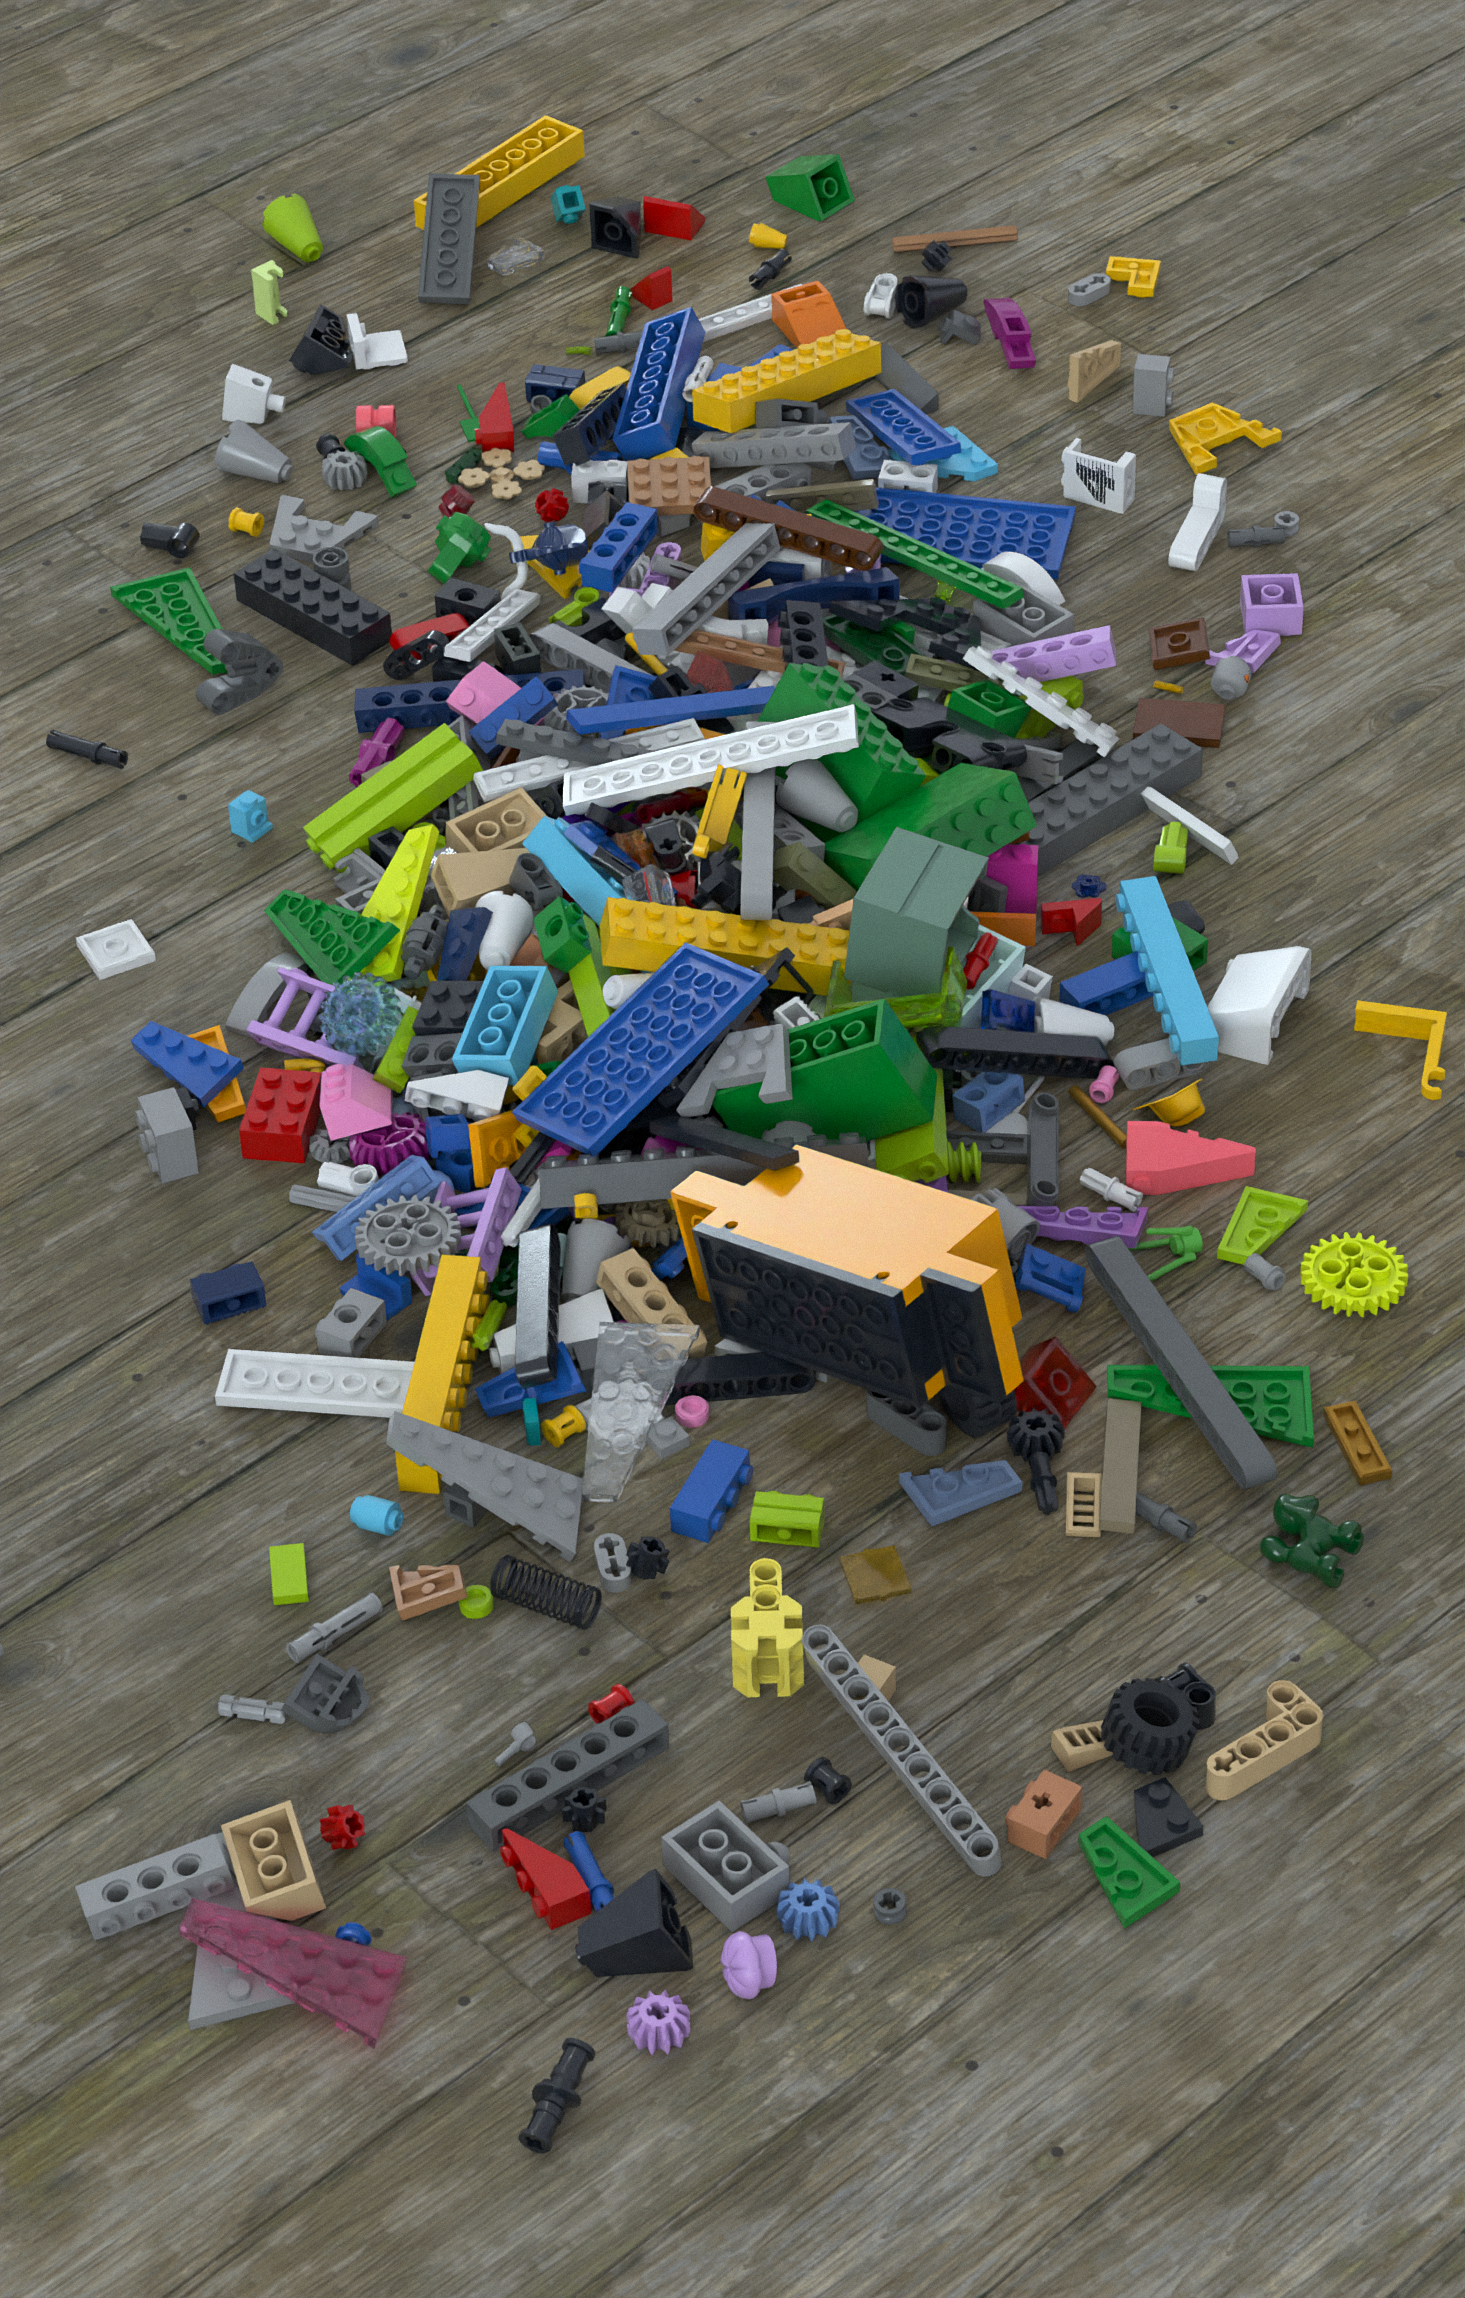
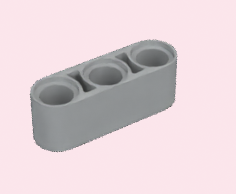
M1169 1038L1125 1049L1118 1053L1113 1061L1114 1068L1119 1072V1076L1126 1087L1131 1090H1138L1198 1074L1209 1063L1180 1065L1176 1053L1172 1054L1170 1051Z

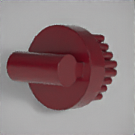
M453 485L449 491H446L441 496L443 502L439 505V510L443 516L446 515L449 518L455 512L467 515L475 500L465 489L459 485Z

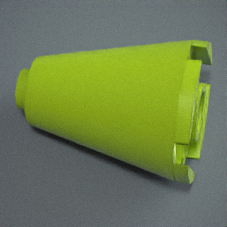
M292 194L293 197L285 198L284 195L278 197L264 210L263 216L265 219L264 223L262 222V227L265 232L302 261L311 262L317 260L323 252V245L307 202L298 194Z

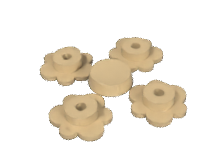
M493 448L491 452L488 451L482 454V460H484L486 466L497 469L491 471L490 474L482 471L481 468L464 469L461 471V476L458 477V480L464 483L465 487L476 488L484 485L485 481L490 478L493 484L491 486L492 496L509 500L522 493L519 483L513 481L514 474L521 476L525 480L538 479L542 477L545 466L540 465L537 460H529L527 462H519L518 467H515L513 471L508 468H502L506 463L512 462L511 451Z

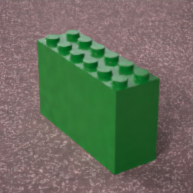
M789 663L757 722L778 723L845 706H855L859 747L852 748L847 752H835L814 759L820 761L857 807L858 816L855 825L920 787L926 774L918 766V761L902 748V743L888 732L887 726L873 715L871 708L858 698L854 688L844 682L837 669L828 665L819 667L808 663ZM795 762L788 766H776L775 775L782 779H787L788 776L785 773ZM799 817L823 843L843 833Z
M960 763L858 823L853 828L826 842L824 863L858 892L896 827L987 857L1037 827V824L1016 772Z
M880 999L788 1029L792 1084L791 1100L768 1104L763 1103L758 1096L763 1082L717 1089L712 1102V1106L731 1131L761 1139L766 1129L770 1131L776 1128V1123L797 1121L813 1128L812 1132L816 1135L825 1134L826 1140L839 1139V1133L858 1132L859 1137H865L867 1142L933 1121L938 1075L887 1001Z

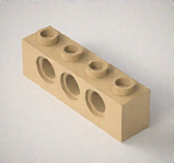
M634 1248L601 1262L596 1283L603 1289V1292L631 1328L637 1330L641 1341L658 1362L704 1356L707 1340L703 1331L696 1328L688 1318L684 1307L677 1304L669 1294L665 1283L658 1280L651 1271L649 1263L646 1259L641 1258Z

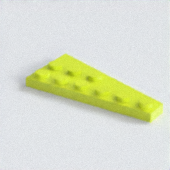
M433 824L408 830L361 914L368 918L370 916L375 917L383 923H393L400 931L344 990H352L401 978L405 963L401 959L403 953L401 948L405 940L406 931L410 928L412 921L417 918L439 835V830Z

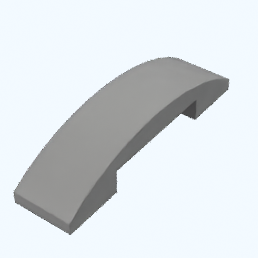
M282 953L262 966L238 997L225 1024L226 1030L251 1037L246 1031L251 1020L260 1023L267 1021V1009L287 986L277 972L279 967L288 970L297 968L306 972L309 969V965L305 960L297 955Z

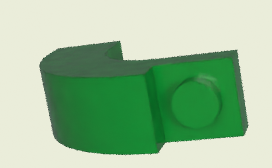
M373 426L348 436L343 442L349 452L357 451L359 455L364 456L366 462L372 463L391 498L413 490L417 486L405 462L408 458L396 438L385 428Z

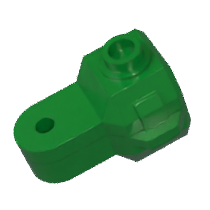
M455 512L450 518L444 515L435 528L440 531L435 540L440 553L427 570V573L445 584L458 566L471 567L477 560L483 562L492 550L488 546V542L491 539L490 534L481 524L468 515Z

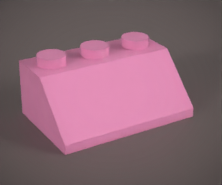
M483 661L460 681L446 702L449 708L458 715L466 716L477 725L519 691L521 687ZM544 717L534 725L543 726L545 724Z
M335 1064L322 1072L320 1109L331 1141L392 1124L393 1090L372 1079L373 1074L354 1064L346 1066L344 1064Z

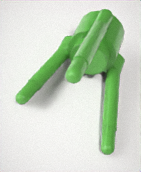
M1190 1225L1181 1228H1148L1146 1232L1149 1235L1172 1236L1166 1239L1140 1242L1136 1248H1128L1129 1251L1170 1245L1172 1253L1181 1256L1177 1260L1149 1274L1147 1277L1150 1281H1153L1184 1263L1196 1261V1253L1202 1251L1203 1244L1199 1230L1195 1227L1192 1228Z

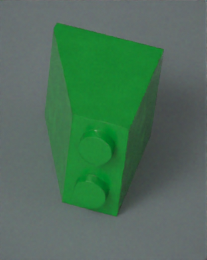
M839 154L798 157L765 177L774 201L816 221H823L855 201Z
M989 679L952 690L947 706L1014 739L1031 710V706L1025 703L1026 701Z

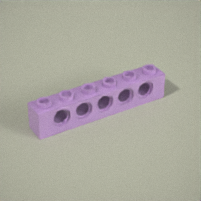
M1110 625L990 651L993 654L992 659L1002 664L1005 661L1017 668L1016 674L1022 678L1027 679V677H1031L1038 682L1116 666V648ZM945 690L946 697H947L948 693H949V692H952V691H947V690Z

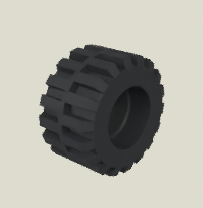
M946 1385L938 1392L948 1416L963 1433L968 1434L972 1438L980 1437L1011 1421V1418L1015 1417L1017 1413L1015 1390L1010 1392L999 1403Z
M1139 1678L1132 1679L1131 1683L1125 1682L1121 1684L1120 1688L1116 1689L1101 1725L1100 1735L1101 1739L1105 1741V1749L1113 1752L1112 1757L1117 1762L1122 1761L1125 1763L1124 1766L1130 1770L1135 1768L1139 1773L1146 1774L1151 1772L1153 1775H1161L1162 1771L1170 1773L1174 1771L1175 1767L1179 1768L1188 1755L1199 1727L1198 1711L1196 1707L1191 1706L1192 1701L1188 1696H1183L1181 1694L1182 1691L1178 1688L1168 1686L1169 1683L1164 1681L1160 1683L1155 1682L1154 1679L1146 1678L1145 1681Z

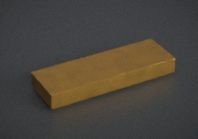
M1356 1400L1324 1407L1323 1416L1359 1486L1392 1479V1469Z

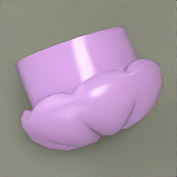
M738 1931L728 1937L724 1943L721 1963L724 1966L723 1976L732 1993L740 1998L752 1999L758 1995L760 1989L772 1987L776 1979L777 1960L774 1944L770 1936L765 1934L751 1937L745 1932Z

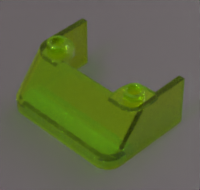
M954 946L947 949L941 992L885 999L908 1033L921 1031L928 1026L953 1027L960 1021L963 1013L967 980ZM839 960L833 961L823 1018L877 1001L852 1002L853 994L847 979L844 978V971Z

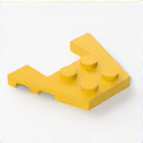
M1215 403L1207 404L1169 420V430L1196 475L1217 467V458L1209 452L1212 448L1224 443H1231L1234 439L1244 435L1261 448L1281 441L1282 437L1281 430L1275 427L1272 431L1263 428V423L1255 419L1249 422L1243 420L1240 413Z

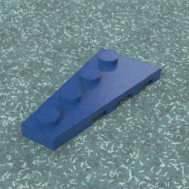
M150 1021L131 1039L133 1048L153 1066L162 1069L165 1076L171 1081L175 1080L181 1088L186 1087L189 1095L195 1097L198 1104L203 1108L244 1069L241 1059L153 1021Z

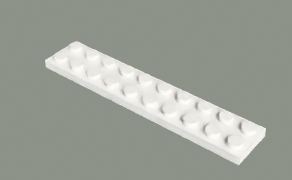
M845 706L564 773L563 808L566 816L584 814L587 812L591 802L601 807L609 808L619 803L631 800L640 801L648 796L661 793L670 794L682 788L699 787L713 781L718 764L724 766L721 780H723L727 767L738 770V775H740L741 771L759 773L767 768L788 766L793 762L818 759L823 755L850 751L852 748L859 747L855 706Z

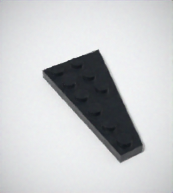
M787 947L758 966L750 965L747 967L764 975L769 983L761 993L774 984L780 976L776 970L785 964H789L795 957ZM760 994L734 1021L716 1036L713 1042L708 1044L694 1058L692 1063L687 1065L663 1089L657 1100L665 1108H668L687 1095L706 1067L705 1064L710 1061L729 1032H736L761 1001L762 997Z

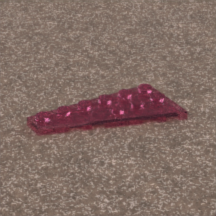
M195 1898L191 1899L180 1926V1935L216 1956L222 1954L238 1963L237 1968L248 1975L254 1972L266 1979L265 1985L312 2013L322 2012L335 2020L336 2027L345 2032L349 2029L364 2037L363 2043L375 2049L403 1975L407 1957Z

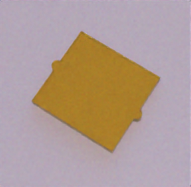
M895 1545L873 1550L865 1548L863 1552L839 1557V1562L856 1605L875 1600L886 1601L889 1597L911 1593V1586Z

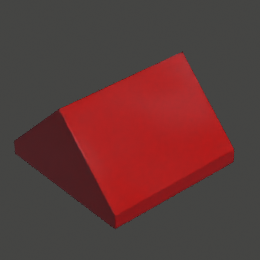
M644 196V232L691 241L705 223L706 217L692 205Z

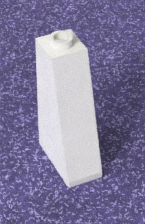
M603 1289L595 1290L559 1306L558 1343L563 1341L570 1355L573 1354L572 1343L617 1334ZM516 1324L493 1334L494 1348H489L490 1360L493 1368H499L500 1374L515 1367Z

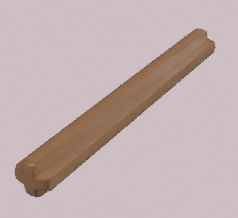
M1004 226L894 237L892 247L894 252L924 250L933 240L938 244L944 241L949 247L1016 241L1018 230L1016 226Z

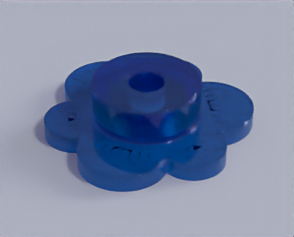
M1082 874L1072 883V889L1076 890L1078 897L1085 898L1090 896L1095 898L1099 896V893L1106 891L1107 885L1101 881L1099 876Z

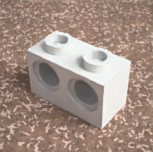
M884 460L878 477V487L936 493L938 488V465L924 464L915 466L909 462Z

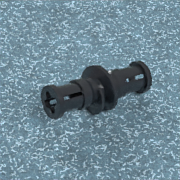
M576 2038L565 2039L562 2044L563 2053L558 2064L554 2066L550 2079H543L532 2090V2098L536 2103L533 2109V2116L527 2128L520 2132L518 2138L521 2144L531 2151L541 2154L550 2152L552 2148L551 2139L557 2126L561 2125L564 2114L567 2111L566 2107L578 2108L582 2100L575 2090L580 2085L581 2076L587 2063L594 2060L596 2053L589 2044Z

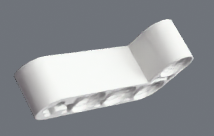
M1200 473L1197 475L1193 490V505L1169 552L1168 565L1170 567L1191 571L1199 569L1225 516L1226 478Z

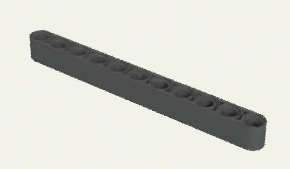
M1114 1236L1086 1245L1085 1256L1091 1271L1242 1490H1247L1276 1480L1277 1468L1270 1452L1119 1236Z

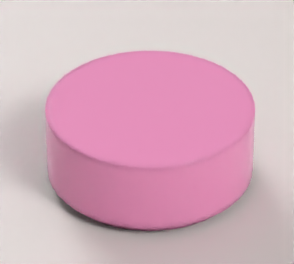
M699 1396L681 1398L675 1405L676 1420L680 1425L688 1428L704 1425L709 1419V1405L707 1401Z

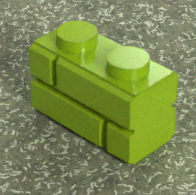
M756 1491L750 1515V1541L819 1548L825 1522L824 1498L815 1497L810 1494L799 1496L782 1494L778 1491Z

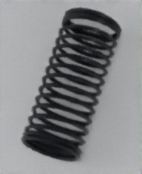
M505 1555L499 1560L490 1581V1592L493 1597L507 1600L508 1603L521 1605L522 1608L534 1610L536 1613H541L544 1616L548 1615L549 1618H555L557 1621L562 1620L563 1623H569L570 1626H576L581 1630H586L593 1624L601 1606L602 1593L599 1587L586 1586L584 1582L579 1583L577 1579L565 1578L563 1574L558 1575L557 1572L551 1573L550 1569L544 1570L543 1567H537L536 1564L524 1563L522 1559L517 1560L516 1557L511 1555ZM521 1562V1566L517 1571L518 1563ZM510 1563V1570L507 1575L506 1582L501 1589L503 1574L505 1572L506 1567ZM525 1565H528V1568H527V1570H526L525 1573H524V1570H525V1567H524V1566H525ZM535 1567V1571L531 1575V1569ZM542 1570V1573L538 1578V1571ZM549 1573V1576L545 1580V1574ZM555 1575L556 1578L554 1579L553 1583L551 1584V1582H552V1576ZM498 1576H499V1580H498V1593H496V1584H497V1579H498ZM559 1578H562L563 1581L560 1583V1585H559V1587H558ZM569 1580V1584L565 1589L566 1581ZM573 1583H576V1587L572 1592ZM511 1585H512V1591H511V1593L508 1595L507 1591L509 1590V1588H510ZM583 1585V1589L579 1594V1587ZM519 1587L518 1596L515 1598L514 1593ZM526 1589L525 1598L521 1600V1596ZM595 1591L596 1598L593 1610L588 1620L582 1625V1620L590 1608L593 1592ZM533 1592L532 1600L528 1603V1598ZM540 1594L539 1603L535 1606V1600ZM547 1596L546 1605L542 1608V1603ZM553 1598H554L553 1607H552V1609L549 1611V1605L551 1604V1602H552V1600H553ZM561 1601L560 1610L556 1613V1607ZM568 1603L567 1612L563 1616V1610ZM575 1605L574 1615L570 1618V1612Z

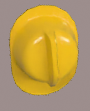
M1202 1078L1173 1095L1141 1105L1132 1110L1149 1106L1164 1123L1170 1124V1126L1186 1125L1205 1112V1106L1196 1085Z

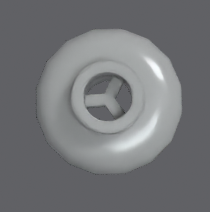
M1229 656L1217 662L1210 684L1218 696L1223 699L1240 698L1246 693L1252 672L1244 659L1237 656Z

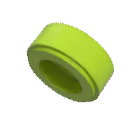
M483 1585L466 1587L468 1597L458 1601L460 1612L465 1617L471 1619H479L489 1615L494 1608V1600L490 1589Z

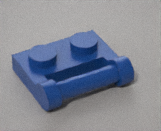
M1026 1244L1021 1251L1015 1287L1022 1292L1028 1290L1066 1306L1065 1309L1067 1311L1076 1313L1083 1299L1081 1294L1086 1268Z

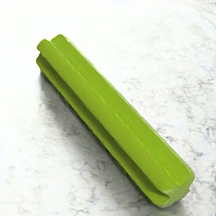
M493 1300L489 1304L473 1334L471 1346L474 1349L478 1347L481 1351L488 1349L494 1338L493 1334L497 1332L506 1315L507 1305L505 1302L499 1303L497 1300Z

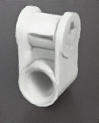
M884 273L876 276L870 291L865 297L864 315L877 314L884 315L887 319L892 318L896 307L894 299L895 289L898 284V279L895 275Z

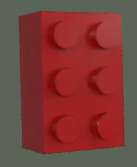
M260 1067L239 1129L242 1157L244 1159L305 1164L309 1151L310 1137L314 1136L321 1114L322 1072Z

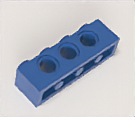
M629 502L625 503L622 509L615 514L610 525L604 528L598 541L592 544L591 550L586 557L581 559L579 573L582 576V586L611 593L615 591L658 532L656 508Z

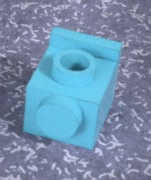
M247 790L228 804L231 832L253 843L273 828L272 823L268 822L266 799Z

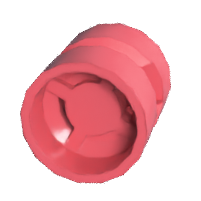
M357 405L356 433L373 426H381L396 438L395 405H379L378 409H374L372 405Z

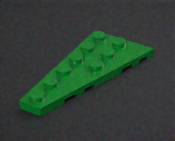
M190 567L110 587L113 598L212 675L228 672L225 669V664L204 648V640L207 634L214 629H222Z
M284 889L264 909L265 913L318 978L324 983L341 989H346L361 970L367 967L373 961V958L400 931L393 923H383L375 917L370 916L368 918L362 916L359 912L334 904L330 906L318 899L311 900L305 895Z

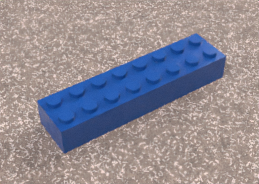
M692 307L645 323L612 439L625 461L647 460L651 456L663 454L675 448L687 404L683 397L685 381L692 374L697 364L705 336V330Z

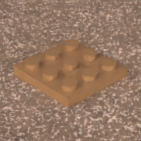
M666 457L663 459L627 461L629 503L656 508L657 516L694 514V505L704 490L711 487L709 457Z

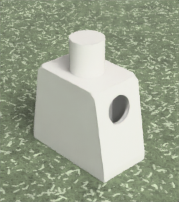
M232 364L225 379L222 420L264 423L269 410L283 412L286 397L272 394L273 381L270 377Z

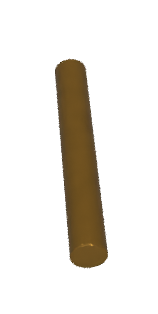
M1073 1085L1068 1091L1069 1095L1122 1149H1126L1127 1135L1078 1085Z

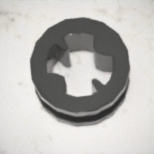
M886 1888L877 1892L874 1896V1915L878 1921L883 1924L893 1925L904 1920L907 1914L906 1897L900 1890ZM892 1903V1907L896 1905V1908L888 1909V1906L884 1908V1904Z

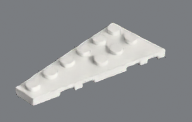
M978 646L977 649L974 647L968 649L963 657L965 661L994 680H998V678L1004 680L1002 685L1011 693L1020 696L1026 695L1028 698L1025 703L1066 730L1072 727L1074 729L1073 734L1081 742L1090 745L1095 743L1099 746L1097 753L1104 758L1115 748L1120 738L1115 736L1117 732L1115 729L1105 723H1101L1100 726L1090 720L1092 716L1079 707L1076 710L1066 705L1067 700L1055 692H1052L1051 695L1041 689L1043 685L1031 677H1027V679L1022 678L1016 674L1017 668L1005 661L1002 664L992 659L993 654L981 646Z

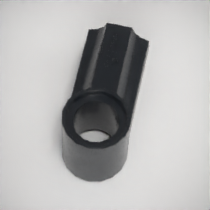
M145 522L142 526L140 540L141 544L146 547L168 550L172 556L183 559L187 557L195 546L200 534L196 527L189 523H181L178 527Z

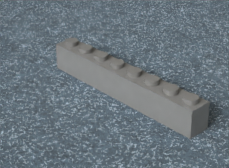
M745 523L632 628L633 638L639 655L668 656L781 549L775 525Z

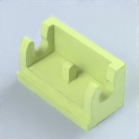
M271 260L251 269L256 314L274 325L279 323L278 317L275 314L279 313L287 317V310L280 305L277 275L283 277V270Z

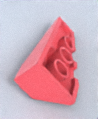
M1127 1121L1126 1186L1143 1193V1195H1161L1253 1176L1256 1149L1255 1147L1223 1138L1210 1140L1199 1137V1132L1189 1129L1187 1133L1170 1129V1124L1163 1122Z

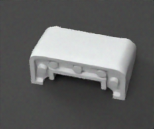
M1294 946L1239 954L1235 959L1229 960L1226 975L1207 1007L1219 1036V1053L1265 1065L1269 1064L1273 1057L1271 1038L1279 1036L1280 1021L1294 997L1304 999L1309 991L1311 949Z

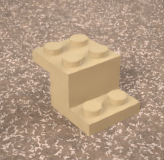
M571 980L558 988L557 997L535 1050V1058L538 1059V1064L551 1061H565L588 1038Z

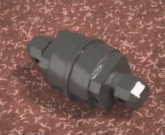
M440 905L432 906L429 912H423L419 918L413 920L410 928L406 931L405 940L401 948L403 952L401 959L406 963L404 967L405 975L412 979L418 978L423 971H429L431 966L439 962L448 922L445 921L447 913L444 907Z

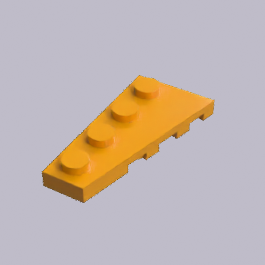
M220 1025L188 1035L192 1039L229 1054ZM237 1077L205 1106L217 1122L245 1114L246 1106Z
M513 1110L468 1124L475 1187H487L491 1184V1179L496 1169L507 1167L509 1170V1165L518 1160L526 1150L524 1145L513 1135L522 1124L513 1115Z

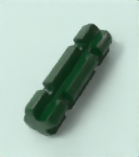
M473 446L445 471L446 481L456 484L459 481L458 477L461 476L462 470L472 469L482 460V449L480 447L477 449Z

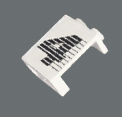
M1076 438L1069 447L1064 449L1062 454L1064 473L1061 479V484L1064 486V497L1123 514L1135 499L1136 454L1125 452L1117 463L1081 453V439Z

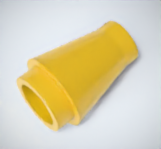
M754 223L750 232L749 243L754 244V247L785 249L788 235L763 223Z

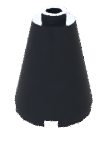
M910 275L903 277L901 284H897L894 297L897 312L902 313L906 319L902 321L911 328H918L962 305L967 299L968 291L966 285L960 279Z

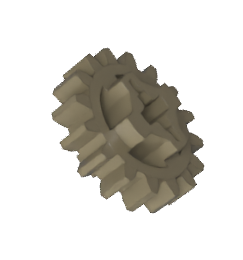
M667 1199L622 1202L621 1205L616 1206L614 1226L619 1228V1236L626 1234L630 1242L637 1240L641 1247L645 1243H650L652 1248H656V1245L659 1243L668 1246L669 1239L673 1241L679 1240L681 1231L675 1210H670V1204Z

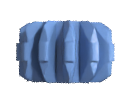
M804 1877L800 1885L790 1882L787 1890L780 1891L778 1907L776 1908L777 1918L782 1923L784 1933L793 1932L796 1940L802 1936H808L812 1942L815 1935L827 1937L829 1929L836 1928L840 1903L838 1897L834 1896L832 1886L823 1887L820 1879L813 1884L808 1883Z

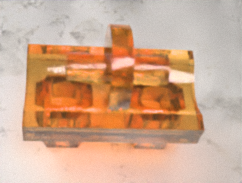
M641 828L624 834L618 833L612 837V840L655 880L660 879V872L652 856L655 849L652 843L646 841Z

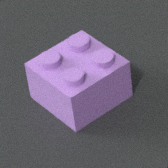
M1298 573L1241 575L1240 606L1245 634L1256 629L1278 633L1282 636L1302 635L1304 607Z

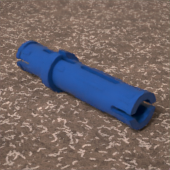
M573 1832L569 1836L574 1845L566 1837L563 1841V1846L589 1888L590 1902L596 1912H598L614 1899V1888L612 1883L604 1878L584 1833Z

